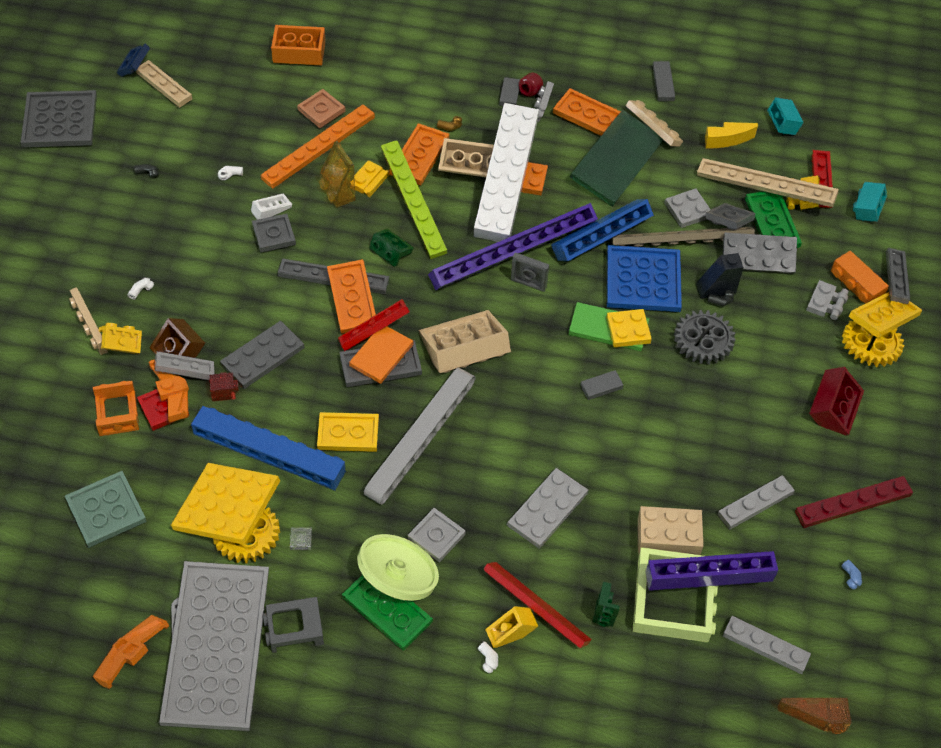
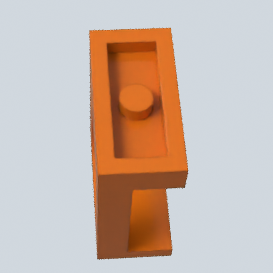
M121 381L119 383L102 384L93 387L97 412L96 427L99 436L139 430L136 394L132 381ZM128 397L129 414L106 418V399Z

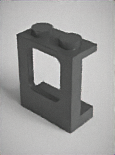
M317 597L266 605L267 613H263L264 626H269V632L265 633L267 646L271 645L272 653H276V647L310 641H315V646L324 645ZM300 610L302 612L304 624L302 631L281 635L274 633L273 614Z

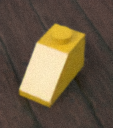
M514 606L485 630L493 648H497L524 638L536 629L538 624L530 608Z

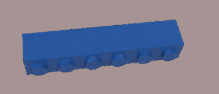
M648 199L635 200L551 244L557 261H569L654 216Z

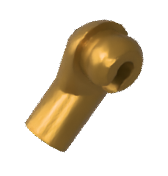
M455 116L452 122L439 120L437 128L453 131L462 126V118Z

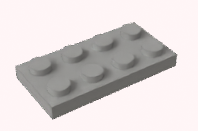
M556 468L507 522V526L540 549L588 494V489Z

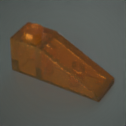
M782 698L778 705V711L823 731L841 734L847 731L851 725L847 698Z

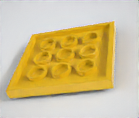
M208 463L171 526L175 531L245 545L280 483V479L276 475Z

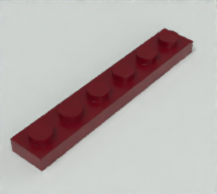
M902 476L797 507L795 513L803 528H807L910 497L913 491L905 477Z

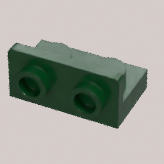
M388 228L374 233L369 246L373 252L394 267L398 266L401 257L412 254L414 248Z
M603 582L592 622L602 627H613L620 606L611 604L614 592H610L611 583Z

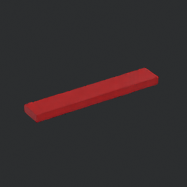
M487 563L484 568L486 573L577 647L582 648L590 643L591 638L498 563Z

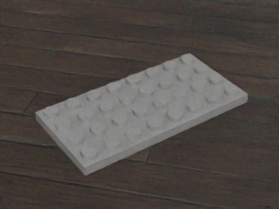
M184 561L160 715V726L250 731L269 567Z

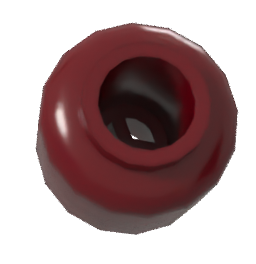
M534 72L528 73L519 81V89L527 97L536 95L541 86H543L542 78Z

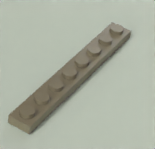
M740 227L736 230L718 228L621 234L610 238V243L615 246H626V244L643 246L644 243L661 245V242H668V244H678L679 241L696 243V240L702 239L703 242H713L714 239L718 238L723 241L725 232L755 234V229Z

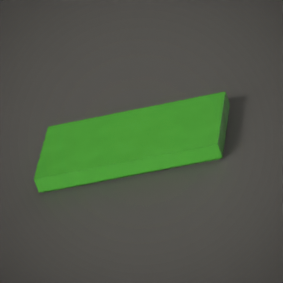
M577 302L569 335L613 345L606 316L607 313L619 311ZM643 344L623 347L642 351Z

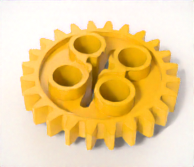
M854 320L849 321L842 334V343L845 344L844 349H850L848 354H854V359L860 358V363L867 361L868 366L871 363H874L876 367H878L879 363L883 367L887 363L892 365L893 361L896 362L900 358L904 348V339H900L901 333H896L897 328L876 338L870 351H867V348L873 339V335L861 325L856 324Z
M268 507L262 513L245 545L214 538L213 541L216 544L217 551L221 550L222 556L228 554L230 561L236 557L237 563L240 562L241 558L244 559L245 563H248L249 558L256 562V556L259 555L263 559L264 552L270 554V547H276L275 541H279L280 533L279 521L276 519L275 513H271Z

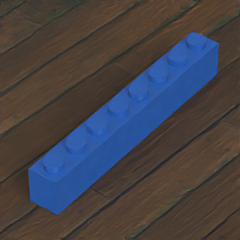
M202 406L191 423L193 434L332 490H336L346 472L345 461L337 456L332 457L319 449L314 450L301 442L296 443L289 440L286 436L276 435L268 429L258 428L250 422L240 421L234 416L225 415L214 408Z

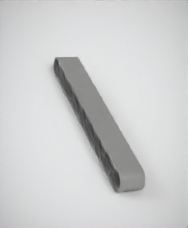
M459 367L454 370L369 481L364 490L365 496L381 505L385 503L471 389L475 381L474 375Z

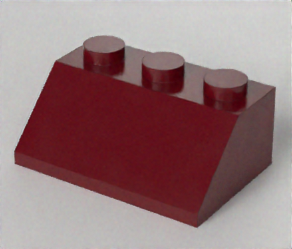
M846 367L825 370L809 414L819 426L847 436L850 434L864 390Z

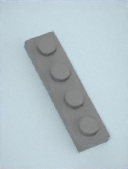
M782 475L719 510L717 515L730 530L793 495L795 490Z
M734 616L731 617L723 634V637L799 674L803 673L811 653Z

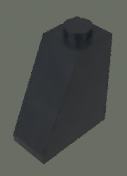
M739 253L720 255L697 281L696 286L701 299L709 298L710 294L719 297L723 296L727 290L733 291L736 294L744 268Z

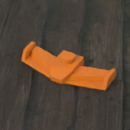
M155 360L149 361L150 369L160 379V381H156V387L161 401L168 399L169 423L187 418L189 387L186 380L178 374L155 371Z
M150 615L123 637L119 638L112 645L111 650L93 675V678L101 686L111 689L112 682L124 664L128 663L134 666L148 651L144 643L163 628L167 629L169 627L167 621Z

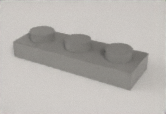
M157 352L155 356V371L213 380L214 361Z

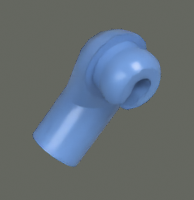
M847 560L841 567L851 577L847 581V585L855 590L857 586L862 584V575L859 569L850 560Z

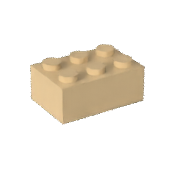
M641 506L638 515V554L642 547L701 555L703 549L702 510Z

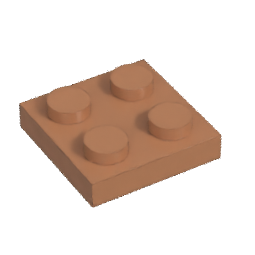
M324 89L297 105L298 111L319 128L345 112V106Z

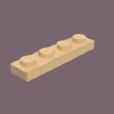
M148 60L137 68L136 73L179 108L192 100L191 93Z
M628 101L626 107L670 146L680 147L683 140L679 138V134L676 131L670 130L667 127L668 124L659 120L653 111L645 108V104L642 101Z
M77 287L71 289L72 298H69L73 309L77 308L76 314L79 321H84L85 325H83L86 335H91L92 337L90 342L93 349H98L100 355L107 353L106 349H101L102 335Z

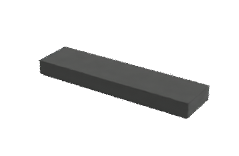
M888 248L886 251L890 300L908 304L910 293L905 251Z

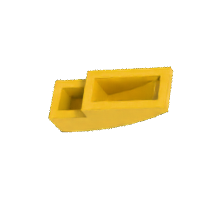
M724 122L723 127H707L705 147L723 148L749 141L755 138L758 123Z

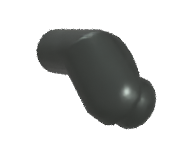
M142 164L134 166L135 174L149 172L150 177H157L159 175V168L155 165Z
M730 290L725 291V295L721 297L710 294L707 303L724 307L733 302L735 294Z

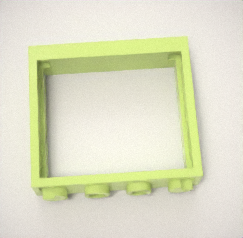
M641 547L638 557L632 632L709 642L711 634L714 635L716 623L712 622V618L716 615L717 603H713V598L717 596L718 585L706 586L704 627L644 618L647 583L645 571L649 560L701 557V555Z

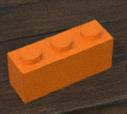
M852 251L845 253L834 261L831 269L833 275L843 282L865 304L886 294L889 285Z

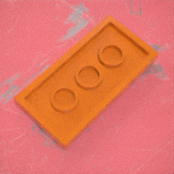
M571 88L553 108V114L609 140L615 137L628 120L627 114Z
M419 123L404 145L402 152L416 183L422 185L442 152L444 138L449 139V133Z
M362 259L327 266L341 334L346 333L376 315L364 261Z

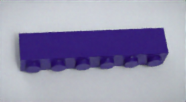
M774 551L649 560L645 572L648 589L661 590L772 582L778 572Z

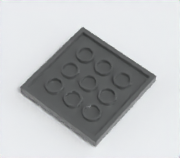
M96 90L27 92L21 136L22 147L92 145L97 101Z

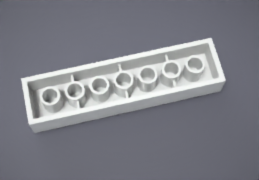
M504 103L474 226V237L496 242L511 237L538 122L539 109Z

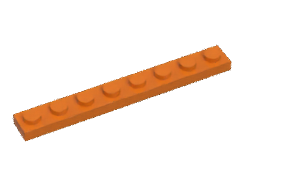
M361 105L262 173L261 180L272 189L370 122L375 118V113L365 105Z

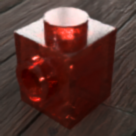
M233 372L209 375L212 401L236 399L235 392L239 391L238 380H234Z

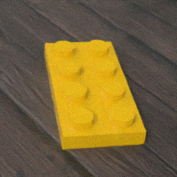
M888 292L852 310L849 317L856 324L868 330L871 335L879 338L920 316L922 309L910 301L908 304L891 301Z

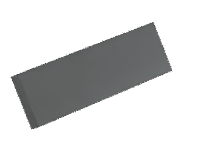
M653 62L652 66L658 101H675L670 62Z

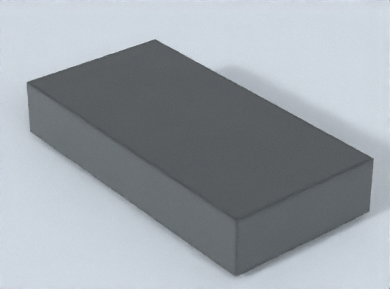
M504 77L499 105L504 106V103L517 105L520 79Z
M616 370L581 381L580 384L588 400L623 389L624 386Z

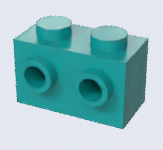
M775 97L767 110L778 133L796 135L804 123L792 100Z
M864 182L862 189H859L858 200L853 204V212H855L857 220L878 221L887 198L885 184Z

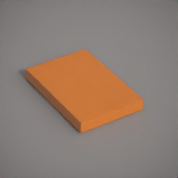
M386 326L368 339L351 359L349 366L381 384L413 346V340Z

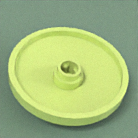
M388 534L372 536L362 544L357 556L359 569L366 580L376 589L391 597L409 601L421 600L428 597L438 583L439 572L433 559L417 544L405 538Z

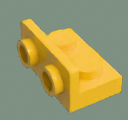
M106 323L105 326L99 327V332H103L101 349L132 354L140 353L142 331L135 330L133 326L117 327L115 323Z

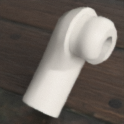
M225 166L219 170L218 177L221 180H227L233 175L242 176L243 167Z
M144 278L136 282L127 294L128 297L135 300L143 288L150 290L154 286V282L150 281V278Z
M483 642L478 647V650L486 657L483 669L487 673H492L498 667V654L486 642Z

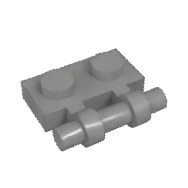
M819 280L806 311L822 317L827 312L831 314V319L836 320L843 311L842 306L847 302L849 291L842 289L840 293H836V286ZM831 300L835 301L836 304H830Z

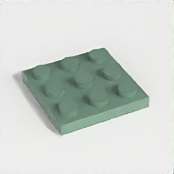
M123 471L65 495L88 548L147 522Z

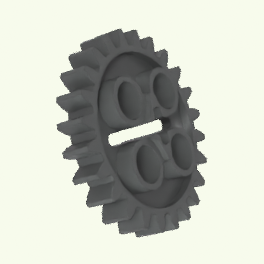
M702 310L699 311V314L692 311L691 316L686 314L685 319L681 317L680 322L676 325L674 332V341L677 342L676 348H681L680 353L686 352V358L692 356L693 362L699 359L700 364L703 363V360H706L708 364H710L711 360L715 363L718 362V359L723 361L725 356H729L735 344V332H732L733 326H728V320L723 322V316L716 317V312L710 315L709 310H707L706 314H703Z

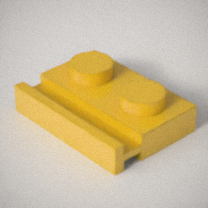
M368 160L349 181V187L371 197L389 176V170H383V167Z

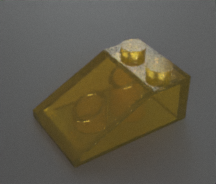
M336 141L320 172L321 180H319L321 189L327 192L329 201L333 202L337 208L355 201L356 198L354 164L339 142Z

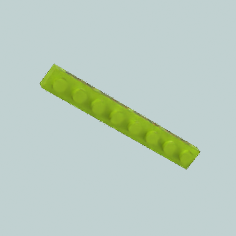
M398 141L381 145L384 157L430 259L447 254V248Z

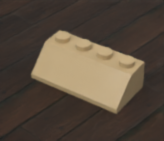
M444 138L438 171L487 177L494 145Z

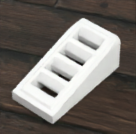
M283 193L252 201L251 212L257 220L268 218L291 208L292 203Z

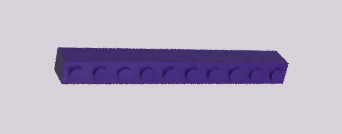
M591 203L433 269L428 276L435 291L507 261L513 258L515 253L523 254L577 231L598 220Z

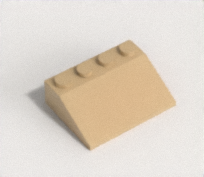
M489 310L419 330L433 365L439 373H447L458 367H467L469 364L484 362L489 358L500 357L505 353L511 352L508 331Z

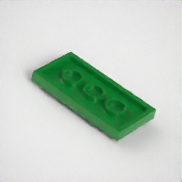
M765 191L746 194L745 200L749 210L755 213L754 222L759 235L797 237V248L801 247V239L782 195Z
M363 575L342 594V598L403 651L433 622V618L413 601L397 599L379 591Z

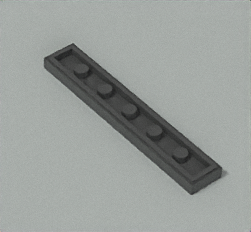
M282 259L278 270V277L331 285L327 266ZM366 272L370 292L386 294L389 276Z

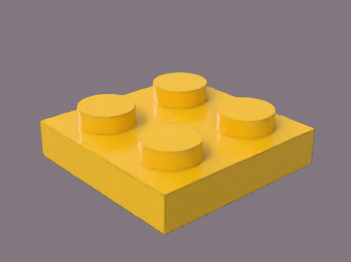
M644 309L607 313L606 318L614 347L651 344V335Z

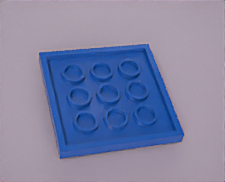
M608 245L607 307L681 312L680 250Z

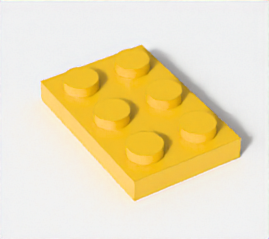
M320 412L317 449L377 452L379 414Z

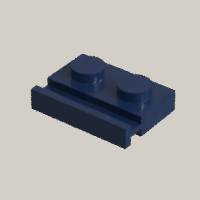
M145 43L143 46L140 45L131 49L117 70V73L122 77L127 74L131 75L136 71L149 51V46Z

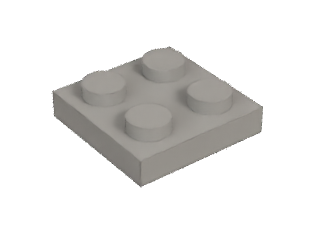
M697 189L665 199V205L681 228L707 220L706 212L711 210Z
M433 508L408 534V540L417 544L440 563L465 536L466 531Z

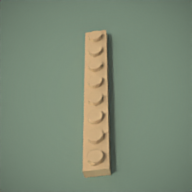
M705 158L702 159L697 171V176L829 207L834 206L838 195V189Z

